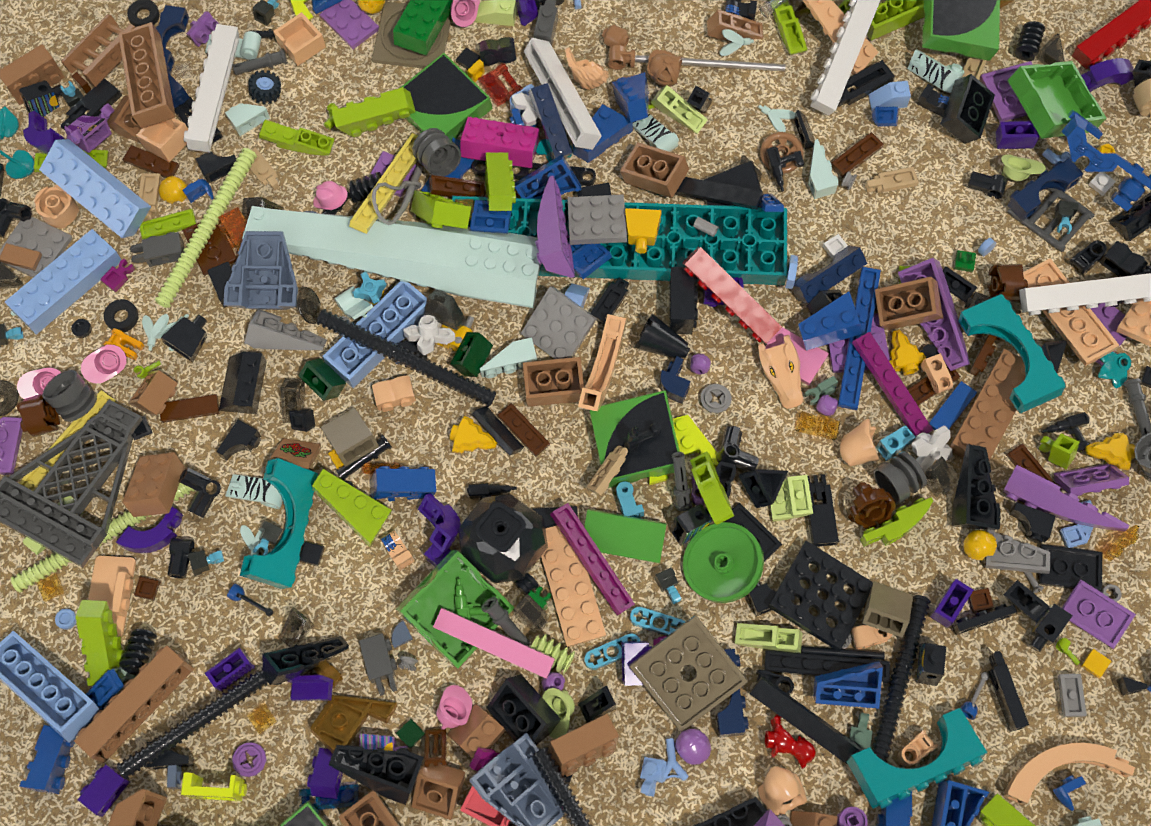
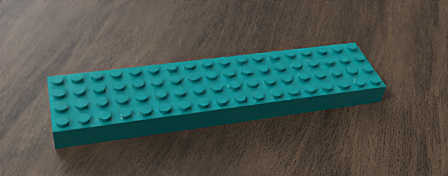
M453 196L452 200L455 204L460 202L463 205L471 206L468 227H470L475 200L488 201V198ZM516 198V203H512L513 207L508 233L537 237L538 213L542 199ZM562 200V209L566 219L565 226L569 234L568 200ZM624 202L625 208L661 210V222L655 245H647L646 253H637L635 251L636 245L628 244V239L627 242L600 243L611 252L612 258L586 277L618 279L620 277L630 280L670 281L671 267H686L682 263L699 246L731 277L743 278V284L785 285L787 278V208H784V212H765L761 207H758V210L740 206ZM698 217L719 227L714 237L693 227ZM540 265L538 276L567 277L546 271L544 265Z

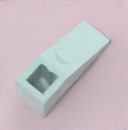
M818 139L815 140L808 180V185L814 199L835 194L838 186V179L833 175L831 163L826 159L825 149L823 145H820Z
M532 337L512 342L480 368L482 378H494L500 373L511 374L518 369H522L524 362L537 361Z

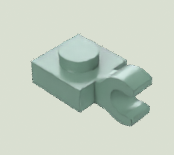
M832 376L819 383L817 387L807 390L804 396H814V399L810 401V405H815L819 397L831 395L835 392L838 381L835 376Z
M861 713L858 717L857 727H850L849 739L865 750L870 747L872 730L866 729L869 714Z

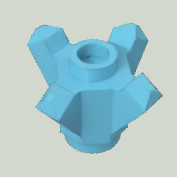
M362 272L360 275L363 283L361 288H356L352 291L354 298L366 299V301L375 304L380 301L382 292L387 284L384 279L376 281L370 279L367 272Z

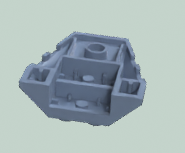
M246 231L238 251L239 256L231 269L232 274L229 282L227 281L225 285L224 306L252 310H287L297 307L298 287L284 232Z
M527 733L478 770L469 781L482 799L516 826H553L564 816V813L562 812V807H559L560 802L555 800L556 795L552 794L553 790L549 789V783L545 782V776L542 777L541 774L543 772L538 770L539 765L535 764V758L532 759L531 757L539 749Z

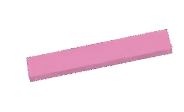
M441 608L433 628L546 679L555 661V658L444 608Z

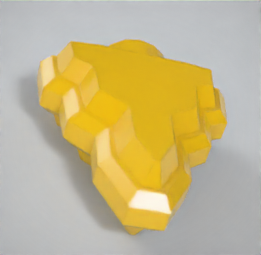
M900 329L892 332L891 344L893 349L890 352V364L896 372L902 371L904 375L916 373L919 370L918 366L927 359L925 354L919 352L916 345L910 344L908 337Z
M464 416L459 426L454 424L451 429L450 440L454 441L452 452L462 454L464 451L473 452L477 448L488 450L494 449L497 446L495 439L489 433L483 432L481 426L475 424L473 419Z
M1114 433L1112 437H1106L1102 442H1094L1085 447L1086 454L1096 459H1104L1108 464L1116 465L1118 469L1130 470L1131 460L1135 458V445L1129 444L1128 437L1124 433Z

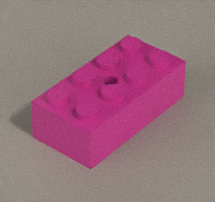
M468 117L461 137V157L486 161V153H508V158L512 160V165L532 168L538 146L539 128Z

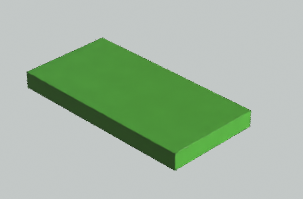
M592 509L587 510L584 528L601 553L660 563L667 523Z

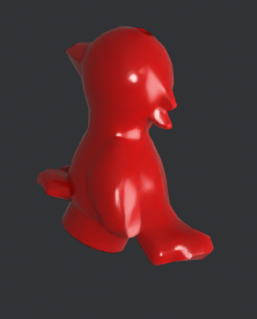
M775 714L770 721L772 731H766L765 747L771 748V758H775L778 753L791 754L798 760L801 768L804 769L808 763L814 760L816 756L815 747L804 737L798 736V740H794L791 734L783 728L781 724L782 717Z

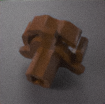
M865 482L858 483L853 488V494L856 499L853 500L855 506L850 507L851 513L848 516L850 521L862 525L865 529L876 527L874 521L882 525L891 518V514L896 506L889 492H885L883 488L872 489L870 484Z

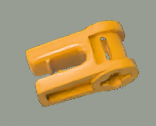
M113 328L110 338L103 345H116L125 352L126 357L136 361L138 358L136 352L130 350L129 347H124V345L134 347L135 350L142 351L145 347L144 344Z

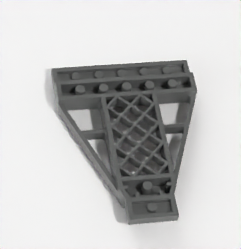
M109 399L100 412L88 420L82 429L11 476H4L0 481V523L83 568L107 536L133 441L132 433L143 420L142 417ZM94 440V446L84 448L86 441ZM110 448L111 454L100 457L99 450ZM65 450L53 467L45 464V462ZM96 451L97 458L86 460V453ZM82 455V462L72 464V459L75 456ZM107 461L105 465L102 467L101 462ZM98 463L99 470L88 473L87 466ZM119 464L110 497L99 493L98 491ZM39 466L49 471L35 491L17 483L18 480ZM84 467L85 474L74 476L73 469ZM70 471L69 478L60 480V475L63 472ZM95 477L93 481L90 483L89 478ZM86 479L87 486L76 489L75 482ZM72 483L73 490L62 492L61 485ZM57 487L58 494L48 496L47 492L50 488ZM83 493L81 497L78 499L77 494ZM74 495L75 502L64 505L63 498ZM95 497L108 503L101 528L80 517ZM59 499L60 505H58V504H56V503H54V502H52V501Z

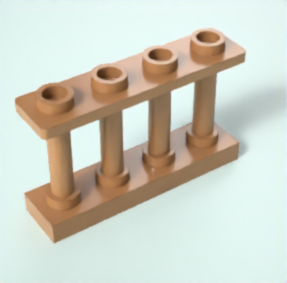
M107 14L61 60V63L71 74L77 69L83 71L82 73L89 83L96 87L122 60L119 35L112 42L107 40V38L113 32L118 34L135 28V26L129 24L123 30L119 28L114 18ZM101 44L106 46L107 48L101 54L95 52ZM89 56L94 58L95 60L89 66L83 64Z

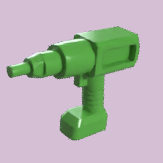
M458 578L455 614L471 620L470 616L475 615L490 616L482 611V607H473V604L467 603V596L464 595L461 579ZM490 597L484 598L483 601H482V605H483V603H484L487 599H489Z

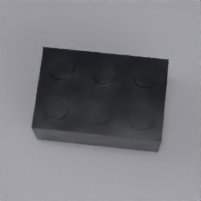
M972 74L955 80L940 124L963 144L981 139L995 94Z
M671 267L669 327L677 334L692 335L693 328L697 327L698 291H696L698 278L695 275L691 277L684 271L685 267Z

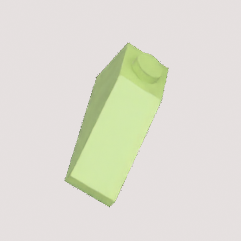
M487 0L480 2L474 22L514 26L517 13L516 0Z
M668 85L660 88L650 102L662 113L698 134L708 120Z

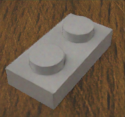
M1059 674L1058 683L1063 718L1087 716L1081 674Z

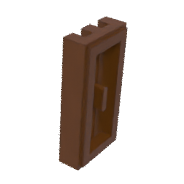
M446 728L425 730V767H429V764L432 763L434 766H438V763L446 765ZM434 734L433 757H430V735ZM438 734H442L440 757H438Z

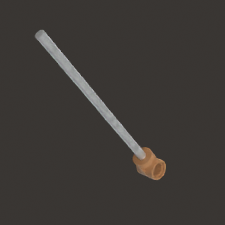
M613 45L609 48L608 66L613 70H621L625 68L626 64H630V67L634 68L635 62L648 63L649 56L635 55V49H631L630 52L622 45ZM683 58L682 65L785 71V64Z

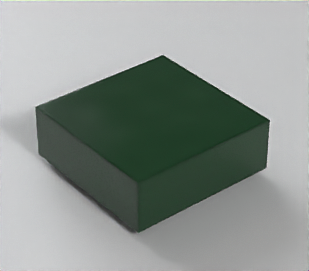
M410 719L396 735L412 749L425 736V733Z

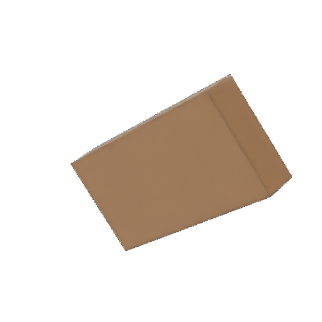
M6 243L0 255V262L35 271L42 254L38 251Z

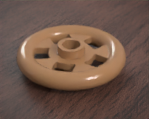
M776 132L769 135L763 141L760 148V157L767 169H769L765 152L770 147H773L771 143L775 140H778L780 143L775 147H778L779 152L783 151L785 153L784 156L793 154L795 151H801L802 157L804 156L803 146L799 139L787 132ZM787 141L794 145L791 149L785 145ZM794 161L786 163V167L782 168L783 174L790 173L798 168L795 166Z

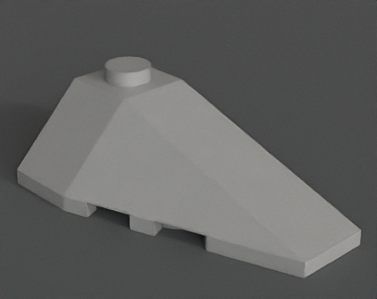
M258 309L249 323L244 342L255 349L323 350L327 339L308 330L301 332L296 327V324L292 322L285 324L281 322L282 317Z

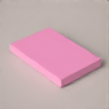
M782 327L765 347L768 349L784 344V336L790 335L800 360L801 382L809 386L829 353L818 347L806 351L803 339Z

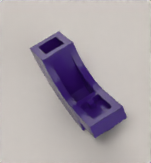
M1115 58L1097 63L1089 67L1090 71L1081 75L1089 92L1109 83L1124 85L1134 80V67L1128 59Z
M36 111L29 113V127L23 130L24 138L33 147L47 155L55 140H62L64 137L52 128L47 130V119Z
M431 493L426 494L418 511L434 525L435 530L429 540L443 553L453 544L459 533L458 529L461 522L457 513L449 504L444 506Z
M172 506L170 512L164 516L156 527L147 531H137L128 526L116 543L125 550L134 553L158 551L170 544L172 538L177 537L172 530L181 524L183 515Z

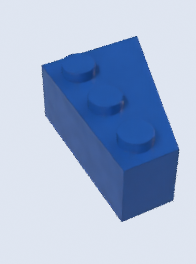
M646 72L627 78L622 77L612 82L615 101L629 121L632 123L648 118L649 89Z
M602 104L592 117L602 135L593 150L575 147L573 144V155L587 163L591 162L605 152L608 147L616 144L625 135L633 132V122L631 123L627 117Z
M382 466L375 470L370 479V497L374 500L388 498V501L391 502L395 501V497L407 498V500L423 499L426 494L431 493L434 496L436 493L435 469H429L428 467L410 469L403 466L398 469H390L388 466Z
M877 661L815 676L813 690L815 703L879 709L883 671L881 663Z
M44 725L34 748L37 751L33 762L29 761L27 769H30L26 781H21L19 787L38 792L59 794L65 784V777L63 776L65 768L69 767L70 748L75 744L74 740L76 737L68 743L51 726Z

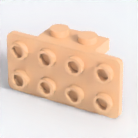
M97 556L88 600L107 601L109 610H112L113 622L117 626V634L121 637L124 634L127 611L130 606V594L133 588L136 560L132 557Z

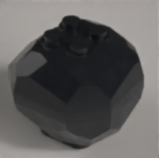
M512 494L483 498L458 529L461 554L493 583L524 579L548 548L544 517Z

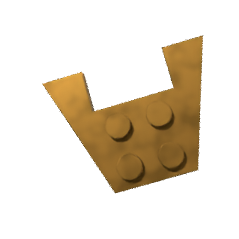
M332 695L331 700L326 703L310 727V730L333 753L336 745L349 746L368 716L388 723L397 708V703Z

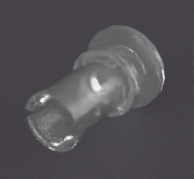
M786 0L764 2L765 5L761 6L759 4L758 8L761 14L766 19H769L768 15L770 13L773 14L774 10L785 3Z

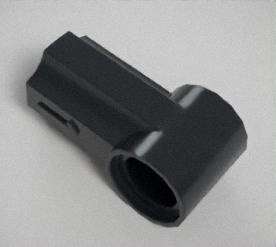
M972 171L968 188L983 191L989 197L994 196L995 199H1001L1005 192L1007 178L999 174L988 176Z
M171 539L169 547L171 555L168 569L169 577L186 578L189 565L188 554L193 553L192 549L195 547L193 539Z

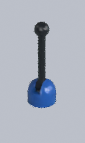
M235 583L230 588L227 598L233 601L243 599L264 611L266 616L273 615L272 609H267L246 597L244 589L240 585Z

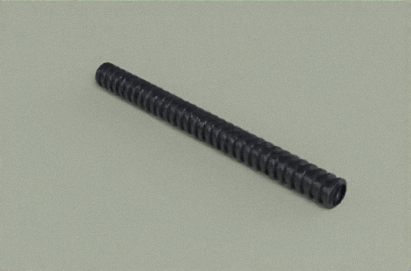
M323 309L317 318V325L322 324L323 328L328 327V330L332 329L334 333L338 332L340 336L344 335L346 339L349 337L350 341L355 340V343H361V346L365 345L367 349L371 348L373 352L378 351L377 354L382 353L383 357L388 356V359H394V362L398 361L400 365L404 364L406 368L409 366L411 367L410 370L415 369L417 373L421 372V375L424 376L425 374L427 378L431 377L433 381L438 380L439 384L442 382L443 386L448 385V388H454V391L458 390L460 394L464 393L466 397L469 395L471 396L470 399L475 398L477 402L481 401V404H487V407L492 405L496 391L491 392L490 388L487 390L485 386L481 387L479 383L475 384V381H469V378L464 379L463 375L458 376L457 372L454 374L452 370L448 371L446 367L442 368V365H436V362L431 363L430 359L427 361L425 357L421 358L419 354L415 355L413 351L409 352V349H403V346L398 347L397 343L394 345L392 341L388 342L386 338L382 339V336H376V333L371 334L370 330L365 331L364 327L361 329L359 325L355 326L353 322L349 323V320H343V317L338 318L337 314L332 315V312L328 313L326 309Z
M915 595L912 599L910 621L903 635L904 637L901 638L902 643L899 646L901 649L898 650L899 656L896 657L897 662L894 664L896 668H893L894 674L891 675L892 680L889 682L891 686L888 687L889 692L886 693L888 698L884 701L886 705H883L884 711L881 712L882 717L879 719L881 723L878 724L879 730H876L877 736L874 737L876 742L872 745L874 747L872 751L887 764L888 761L886 759L890 756L888 752H891L890 746L893 745L891 740L895 737L893 733H896L895 727L898 726L897 720L900 719L898 714H901L900 708L903 707L902 702L905 700L903 696L906 695L905 689H908L907 683L910 681L908 677H911L910 671L913 670L912 665L915 663L913 659L916 658L915 653L918 651L916 647L920 644L918 641L921 640L920 635L923 633L921 629L924 628L923 623L926 622L925 617L928 614L926 611L929 610L928 605L931 603L927 597Z
M261 667L262 670L255 671L256 674H251L250 678L246 677L244 682L240 681L238 686L234 685L232 690L228 689L226 694L222 693L221 697H216L217 700L210 701L211 704H206L205 708H200L199 712H194L193 716L189 715L187 720L183 719L181 724L177 723L175 728L171 727L169 732L165 731L163 736L159 735L157 740L153 739L151 744L147 743L145 748L141 747L139 752L135 751L133 756L129 755L127 760L123 759L121 764L120 762L117 763V768L124 779L128 780L131 774L134 776L137 770L140 772L143 766L146 768L148 763H153L152 760L159 759L158 756L165 755L164 752L171 751V747H177V743L181 744L183 739L187 740L189 735L193 736L194 732H199L201 727L204 729L207 723L210 725L212 720H217L216 717L223 716L222 713H227L228 709L234 708V705L238 706L241 700L244 702L246 697L250 698V694H256V690H262V686H268L267 680L263 677V667Z
M544 747L532 754V759L535 758L536 760L535 764L539 765L538 770L543 772L541 774L542 777L545 776V782L549 783V789L552 788V794L556 795L555 800L560 802L559 807L563 808L562 812L566 813V819L570 820L569 824L573 826H593L589 824L590 820L586 819V813L582 812L583 808L579 807V801L575 800L576 796L572 795L571 792L573 790L568 788L569 783L564 781L566 778L562 777V771L558 770L559 766L555 765V759L551 758L552 754L548 753L547 750L549 748Z

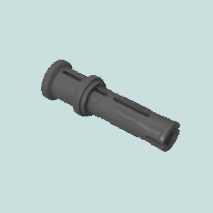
M282 48L278 52L271 54L267 52L265 56L233 64V69L237 76L260 68H274L278 64H288Z
M1138 378L1128 380L1123 385L1127 388L1128 402L1133 405L1141 437L1151 433V423L1144 402L1146 395L1143 394L1140 385L1142 381Z
M675 452L672 454L675 477L673 494L676 496L674 505L675 509L679 511H687L692 508V501L689 496L691 488L687 484L685 454L683 452Z
M496 597L487 599L482 605V611L488 613L492 618V622L495 625H500L511 639L528 646L530 640L526 638L509 618L508 611L499 605L498 599Z

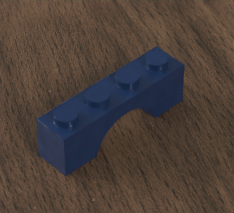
M165 5L164 10L160 14V22L156 29L161 35L167 72L171 75L175 60L171 51L166 49V45L171 37L185 32L190 17L186 8Z
M546 83L531 88L528 94L533 108L541 120L551 159L553 160L562 154L564 158L570 156L573 152L549 84Z
M1069 158L1063 162L1059 161L1052 167V170L1049 172L1046 170L1040 174L1036 181L1031 180L1024 186V189L1021 191L1016 190L1010 196L1011 200L1007 206L1021 221H1024L1038 210L1041 204L1039 198L1040 191L1053 188L1066 192L1079 183L1084 173Z
M849 245L835 254V259L825 268L803 275L795 280L792 291L796 299L809 303L820 291L829 290L868 264L861 248Z
M724 649L736 666L740 667L739 654H735V649ZM740 688L730 695L729 705L716 716L719 737L744 735L746 733L745 730L749 729L748 718L743 715V708H746L745 696H741Z

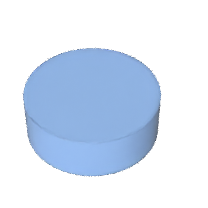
M992 238L986 239L980 245L978 253L983 257L994 249L996 242Z
M70 609L60 610L55 617L56 625L63 630L71 629L76 624V613Z

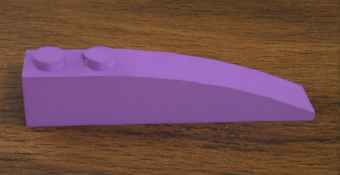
M550 176L538 213V240H535L539 251L537 259L540 264L544 265L546 271L572 278L575 277L571 245L567 241L569 234L565 226L566 219L562 209L561 193L554 176Z
M931 258L899 271L901 283L932 277L937 281L943 319L920 324L938 349L939 354L941 353L950 371L969 365L962 330L940 262Z
M1016 465L1003 490L1006 493L1005 497L1016 502L1019 500L1025 503L1024 505L1076 524L1124 532L1130 526L1106 512L1098 513L1099 509L1096 506L1086 502L1080 503L1078 496L1072 493L1060 492V486Z

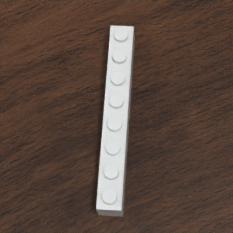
M880 0L850 1L849 6L851 8L843 17L844 25L837 32V42H834L830 49L832 54L824 64L825 71L817 81L819 84L818 88L811 95L812 103L810 107L828 116L836 111Z
M216 24L215 31L211 33L212 43L207 48L208 58L204 59V72L200 74V87L196 88V101L192 103L193 113L188 118L189 128L188 131L185 130L184 141L190 150L210 152L240 39L238 27Z
M531 38L524 53L542 85L549 84L561 121L575 147L593 150L602 135L550 42Z
M1151 273L1024 288L1019 290L1022 313L1029 312V316L1041 314L1042 310H1048V313L1060 312V308H1067V311L1079 310V306L1086 305V309L1097 308L1098 304L1105 303V307L1118 305V301H1124V304L1137 303L1136 299H1143L1144 302L1151 301Z

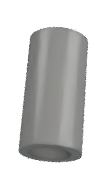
M700 217L696 219L693 226L712 237L716 235L719 228Z

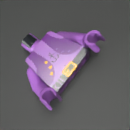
M107 103L100 109L101 114L99 116L82 115L73 123L67 122L65 124L66 139L71 140L80 149L89 153L112 134L107 121L110 114L115 110Z

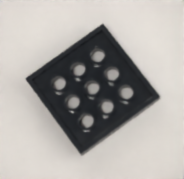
M806 540L793 560L768 608L839 652L868 599L873 582ZM809 564L816 565L818 572H812L809 569ZM826 575H832L835 583H829ZM800 580H806L809 588H803L800 585ZM844 586L851 587L852 595L844 591ZM823 591L826 594V600L820 599L817 592ZM791 596L798 597L800 605L793 604ZM835 602L842 603L844 611H839L835 607ZM809 607H814L818 615L812 616L809 613ZM826 619H833L835 627L828 626Z

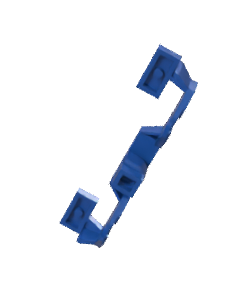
M1071 110L1068 114L1071 120L1061 132L1067 137L1072 161L1075 163L1079 157L1086 156L1089 158V164L1084 169L1086 172H1113L1119 166L1132 175L1131 177H1125L1118 185L1119 191L1111 196L1113 202L1128 212L1132 207L1131 201H1137L1145 192L1144 186L1151 190V174L1147 176L1143 173L1144 168L1136 162L1132 165L1116 153H1101L1087 142L1085 130L1097 139H1100L1103 135L1102 131L1080 114Z

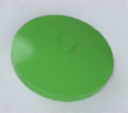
M722 522L718 525L712 524L699 531L687 545L683 558L684 575L690 587L702 598L715 603L734 602L749 594L759 582L764 567L763 551L757 539L746 528L729 522Z

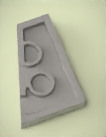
M987 530L996 538L997 548L993 556H986V568L1049 574V551L1028 543L1024 544L1013 540V537L995 533V530Z

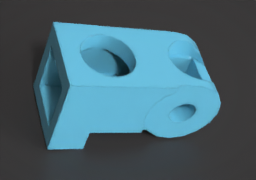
M903 426L880 440L875 448L888 461L895 454L903 450V448L911 444L916 437L907 426Z
M626 481L619 483L616 488V496L622 515L636 518L644 517L642 504L636 506L632 484Z

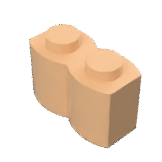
M409 375L381 381L372 385L376 406L379 411L388 412L396 406L407 407L416 401Z

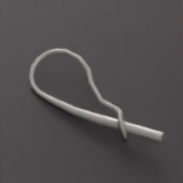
M416 166L411 181H404L400 187L391 186L385 182L378 183L372 192V203L377 216L383 223L392 225L404 213L414 194V190L422 186L418 182L423 170L422 166ZM383 186L392 190L401 191L403 188L407 189L402 205L392 221H387L377 207L376 192Z

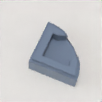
M404 620L393 631L392 644L394 649L413 640Z

